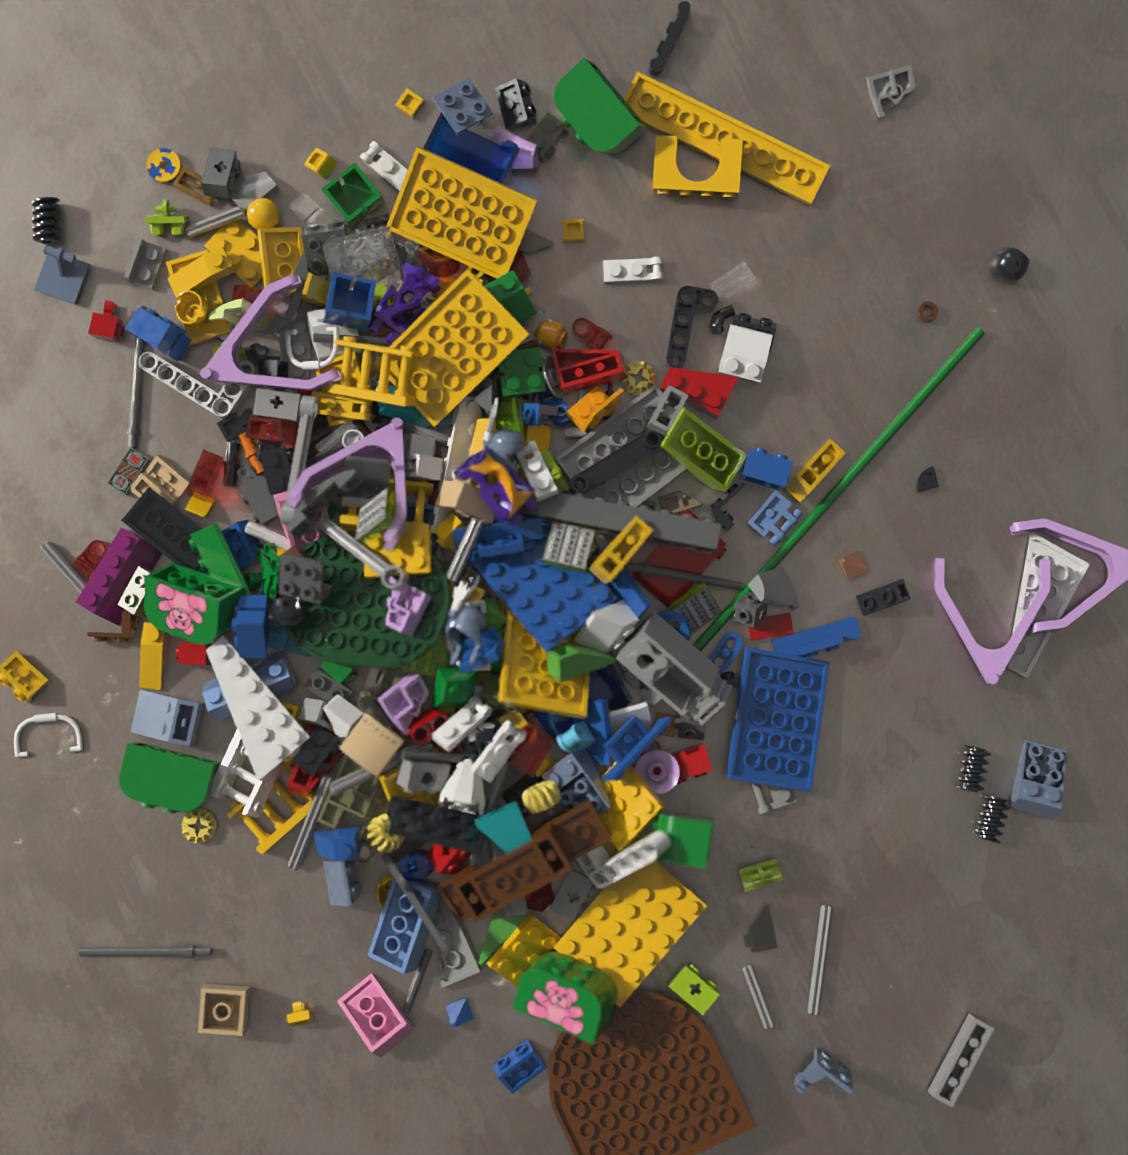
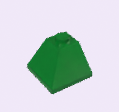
M458 667L437 668L431 707L434 709L466 706L474 695L480 671H469L463 674Z

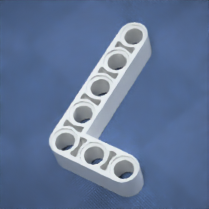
M145 352L139 358V365L145 372L221 419H225L237 411L253 386L225 383L218 394L152 352ZM154 358V366L151 368H147V361L149 359ZM239 362L242 369L250 367L252 369L251 374L258 375L257 368L251 362ZM173 370V377L166 380L164 378L165 372ZM186 381H191V388L188 391H183V384ZM235 385L240 386L239 393L231 395V388ZM209 392V400L201 402V395ZM222 404H228V411L220 414L219 407Z
M656 831L613 857H610L601 845L579 857L576 861L592 884L602 889L655 860L670 847V840L665 833Z

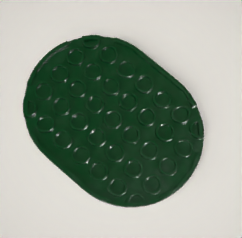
M345 531L356 539L357 532ZM363 534L356 540L364 546ZM328 535L310 542L300 550L304 558L323 563V583L332 585V593L321 604L304 600L306 602V613L299 626L286 627L290 638L307 654L331 663L375 669H392L418 660L431 650L442 636L449 620L448 615L452 605V593L447 574L441 563L432 553V574L408 575V585L431 596L411 637L386 625V615L389 610L387 602L388 597H392V589L383 584L382 578H365L364 563ZM395 576L393 578L400 580L401 576Z

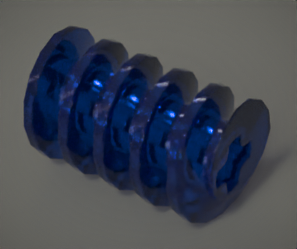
M417 850L405 855L401 859L399 872L405 880L418 881L434 871L435 867L426 855L429 851Z

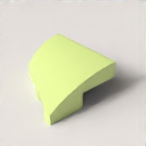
M244 299L228 302L209 313L208 320L214 322L215 320L225 319L228 326L236 327L252 304ZM266 311L251 332L268 330L270 313Z

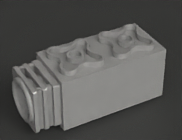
M656 612L649 615L626 638V643L622 646L616 659L680 715L684 716L686 713L692 715L695 721L698 720L702 726L706 721L714 718L728 702L732 685H728L725 679L722 680L720 678L721 676L718 674L720 668Z

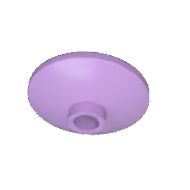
M663 750L646 752L640 757L635 767L637 773L655 794H663L670 791L679 779V766L676 759L670 753ZM655 767L661 768L662 771L659 775L653 773Z

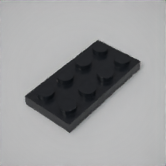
M149 486L121 521L175 564L196 570L199 566L198 560L201 558L197 551L193 552L188 540L191 539L190 534L202 528Z
M391 796L387 834L474 853L477 848V826L475 824L477 815Z

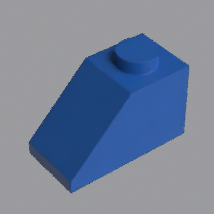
M358 827L314 832L318 855L334 861L359 858L362 844Z

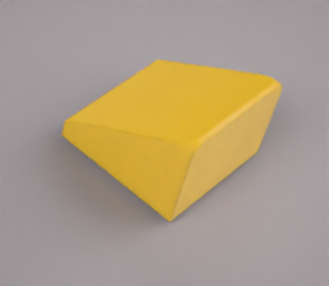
M318 148L314 149L304 163L305 167L323 179H327L337 165V162L329 154Z
M195 491L185 510L208 519L216 499Z

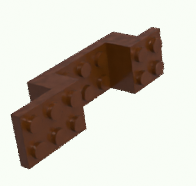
M589 799L533 830L531 840L480 868L473 863L437 883L436 888L458 923L470 917L476 923L573 870L574 860L609 842L613 836Z

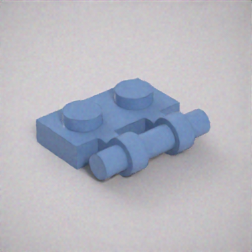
M775 490L747 524L762 537L770 531L774 536L769 540V543L776 547L780 541L783 542L787 537V532L799 523L798 519L803 513L796 508L790 514L787 509L792 503ZM782 516L786 521L778 529L774 525Z

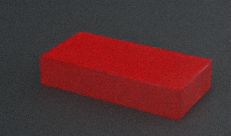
M791 612L766 616L764 621L757 624L754 628L748 627L750 640L794 634Z

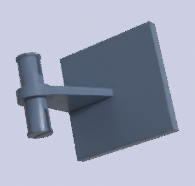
M470 78L433 97L434 102L456 134L475 124L477 126L481 125L485 121L484 119L493 115L492 110Z
M46 245L44 254L47 255L34 290L76 304L90 264L76 259L75 254L65 252L63 248L59 247L56 249Z
M816 1048L813 1061L803 1073L799 1072L796 1075L794 1085L799 1093H803L806 1087L827 1076L851 1094L853 1092L852 1074L848 1067L833 1061L834 1058L824 1050L822 1052Z

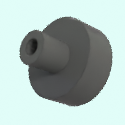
M253 343L246 347L245 352L248 360L253 365L258 366V360H267L266 353L269 350L266 345L261 346L259 343Z

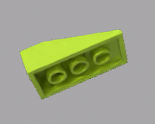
M682 408L660 445L700 481L711 489L723 492L727 491L747 457V454L685 408Z

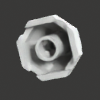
M465 759L464 762L458 763L441 792L440 807L448 805L449 809L471 814L479 811V815L484 814L485 796L482 777L471 770L476 761Z

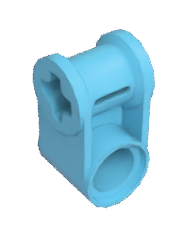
M585 721L574 724L568 732L557 736L559 746L567 753L583 750L596 741Z

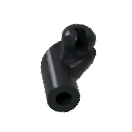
M732 305L713 313L710 328L714 334L722 333L724 331V320L735 315Z

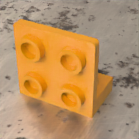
M596 386L566 412V415L583 433L589 427L593 430L601 422V418L604 416L608 417L616 409L615 406L622 400L620 396L624 390L619 388L608 397Z

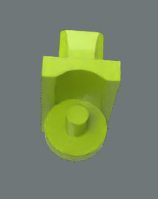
M163 199L162 206H155V212H163V214L146 216L145 222L149 223L152 235L165 234L164 223H171L172 234H184L185 222L189 221L188 214H170V212L178 211L177 205L170 206L169 200Z
M776 858L738 870L745 892L783 880Z

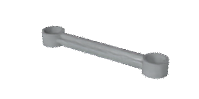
M303 396L301 399V418L286 502L283 503L281 509V523L289 525L296 511V508L289 506L292 500L288 497L293 486L305 470L313 421L318 413V397Z
M323 508L319 510L321 511V519L312 527L313 529L325 532L382 576L383 584L394 591H400L405 588L408 583V575L404 570L397 566H389L329 519L326 510ZM399 571L401 573L400 581L396 585L391 586L389 583L390 576L394 572Z

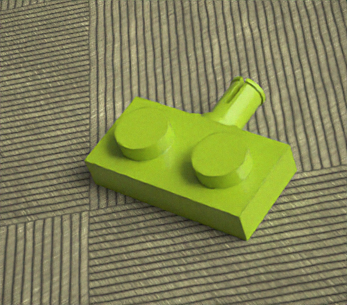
M550 448L542 450L541 456L551 473L556 487L564 492L569 490L568 483L554 460L555 458Z

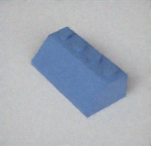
M279 651L249 664L275 696L298 687L286 651ZM216 678L204 683L202 694L211 716L216 721L231 716L232 714L218 679Z
M402 875L433 923L442 897L436 885L427 880ZM393 878L367 956L402 974L417 970L429 930L395 878Z

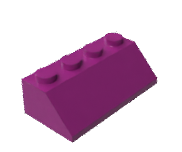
M120 528L75 603L119 626L122 622V611L127 610L119 606L118 603L136 569L140 566L153 570L163 553L131 531Z

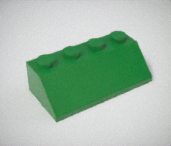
M513 270L484 286L519 323L537 314Z
M211 524L190 534L191 539L188 542L193 552L197 551L201 558L198 560L202 571H207L213 577L245 587V595H251L218 524Z

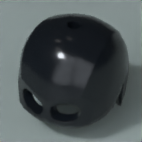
M1006 247L992 255L989 267L1003 281L1013 283L1018 282L1026 274L1030 261L1022 251Z
M276 593L272 606L274 622L285 627L299 626L305 617L306 602L302 599Z

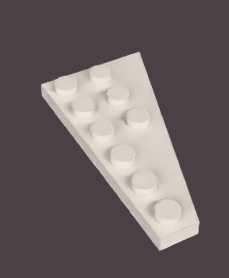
M477 396L466 397L454 408L452 418L453 429L451 438H448L447 446H449L447 458H444V470L440 478L438 492H440L444 481L458 479L453 472L469 457L477 419L481 418V408L474 401ZM437 506L434 507L433 512L435 514L434 524L430 527L433 534L435 533L434 530L451 514V512ZM455 515L466 527L469 526L470 521Z
M1030 533L1013 633L1039 590V560L1043 558L1050 559V592L1032 623L1059 620L1090 564L1037 534ZM1028 629L1006 668L1024 678H1028L1053 632L1029 635Z
M222 636L206 651L256 777L260 781L306 742L310 736L244 658H239V652L225 636Z

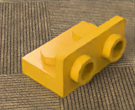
M17 651L0 665V684L11 688L13 695L21 702L24 700L29 704L32 701V697L48 683V679Z

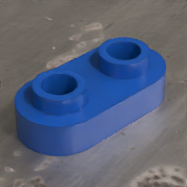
M549 389L539 394V404L558 407V412H564L557 416L548 415V418L555 425L566 426L572 421L566 415L570 406L562 397H555Z
M736 633L725 634L708 659L714 664L715 659L718 657L723 660L722 665L718 666L720 668L718 673L726 671L742 649L743 642L741 637ZM728 640H733L735 642V646L733 648H729L727 646Z

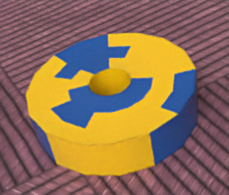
M159 148L148 156L146 167L149 175L156 182L169 184L177 178L182 169V163L174 151L167 148ZM163 163H167L165 169H161Z

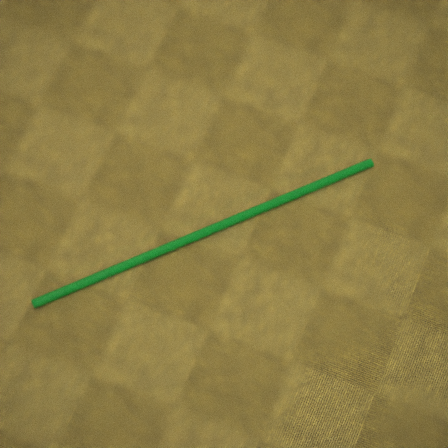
M976 327L694 642L693 645L700 652L735 614L734 605L736 601L748 592L753 593L748 584L758 574L773 570L782 562L985 335L981 328Z

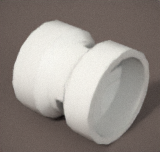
M348 430L342 437L343 446L346 448L364 438V436L358 430Z

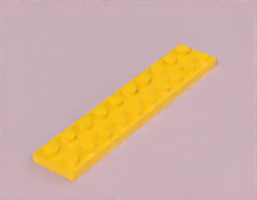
M638 71L624 97L625 101L646 126L667 136H678L679 142L720 161L721 138L743 139L741 172L810 206L830 165Z

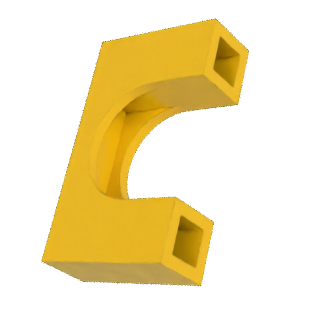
M656 135L653 189L657 190V194H670V190L679 191V195H692V191L700 192V196H713V192L722 193V197L734 198L735 194H740L743 139L721 138L718 169L709 179L695 182L686 179L678 169V136Z

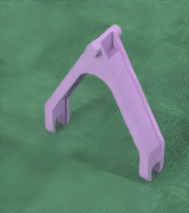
M297 274L289 275L267 285L206 367L201 369V377L213 382L271 386L304 391H317L329 386V383H336L338 380H341V374L336 369L310 380L247 374L239 364V347L278 296L302 285V281Z
M393 418L390 424L305 469L290 491L288 498L292 501L289 506L297 509L313 487L345 471L347 456L389 460L395 472L397 515L384 536V540L387 543L383 548L393 551L406 529L403 429L400 418Z
M1048 519L1021 521L1010 526L1011 535L1040 532L1095 553L1105 561L1108 568V578L1103 587L1063 618L1032 623V626L1028 628L1029 635L1062 630L1128 580V549Z
M935 558V593L988 685L998 682L1050 592V559L1043 558L1039 560V590L1007 645L992 650L983 648L976 643L944 587V558Z

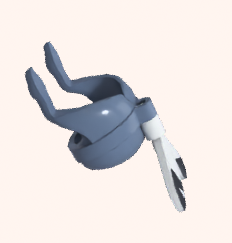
M496 398L491 409L488 429L485 430L482 446L490 448L491 456L498 464L502 466L508 465L517 474L518 459L513 454L523 451L525 441L521 433L512 429H499L495 433L492 431L498 405V398Z
M478 575L471 577L466 584L459 577L458 581H455L454 603L448 615L449 620L446 626V635L456 646V651L450 662L452 666L460 659L462 651L459 631L469 636L476 644L470 657L471 665L478 659V654L482 647L480 631L486 628V617L477 608L462 606L464 600L478 584Z

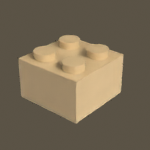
M458 479L443 482L435 506L468 521L476 518L483 523L492 524L495 516L491 508L479 497L482 491L475 487L476 483ZM492 495L493 500L499 502V498Z
M218 984L204 985L201 988L198 1033L243 1036L247 1031L250 987Z

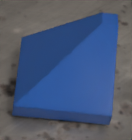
M467 998L446 1004L452 1028L474 1019Z

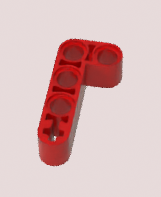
M430 708L412 719L408 727L410 732L406 736L414 743L422 745L432 740L433 744L438 746L440 753L462 754L459 743L448 752L433 740L432 734L449 720L441 711L436 708ZM437 717H439V718H438V721H437L435 724H433V723H434V720H435ZM420 729L419 733L415 735L416 730ZM445 762L450 765L449 776L451 777L458 763Z

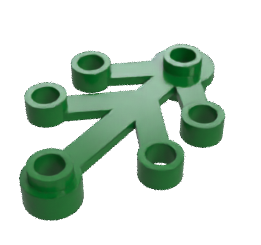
M266 543L264 548L256 549L255 558L265 570L258 574L245 573L243 577L249 590H256L261 586V582L265 580L261 595H267L268 604H272L275 594L279 593L281 555L276 554L277 546L275 543Z

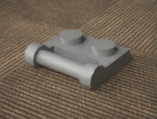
M751 783L759 805L757 807L759 814L797 802L793 789L768 785L773 802L767 804L761 784Z

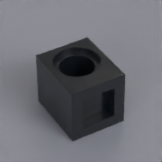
M267 356V360H258V375L288 378L289 362L280 361L278 356Z

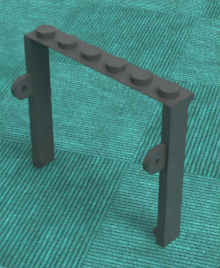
M499 794L497 800L499 808L507 805L501 794ZM405 838L396 850L393 849L389 853L383 851L384 854L381 855V858L444 953L449 949L444 942L447 938L445 935L441 937L407 882L394 865L427 842Z

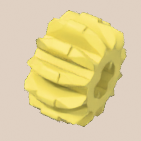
M547 780L525 790L522 798L528 811L536 814L557 804L561 799V795L555 782Z
M386 814L375 817L371 821L372 824L367 828L370 834L366 838L373 841L370 846L377 845V852L384 850L385 853L399 848L400 843L404 841L405 837L387 834L388 816Z

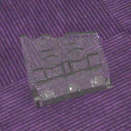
M389 226L329 239L322 245L330 276L332 277L333 272L353 276L349 290H353L357 277L376 281L377 284L401 268Z

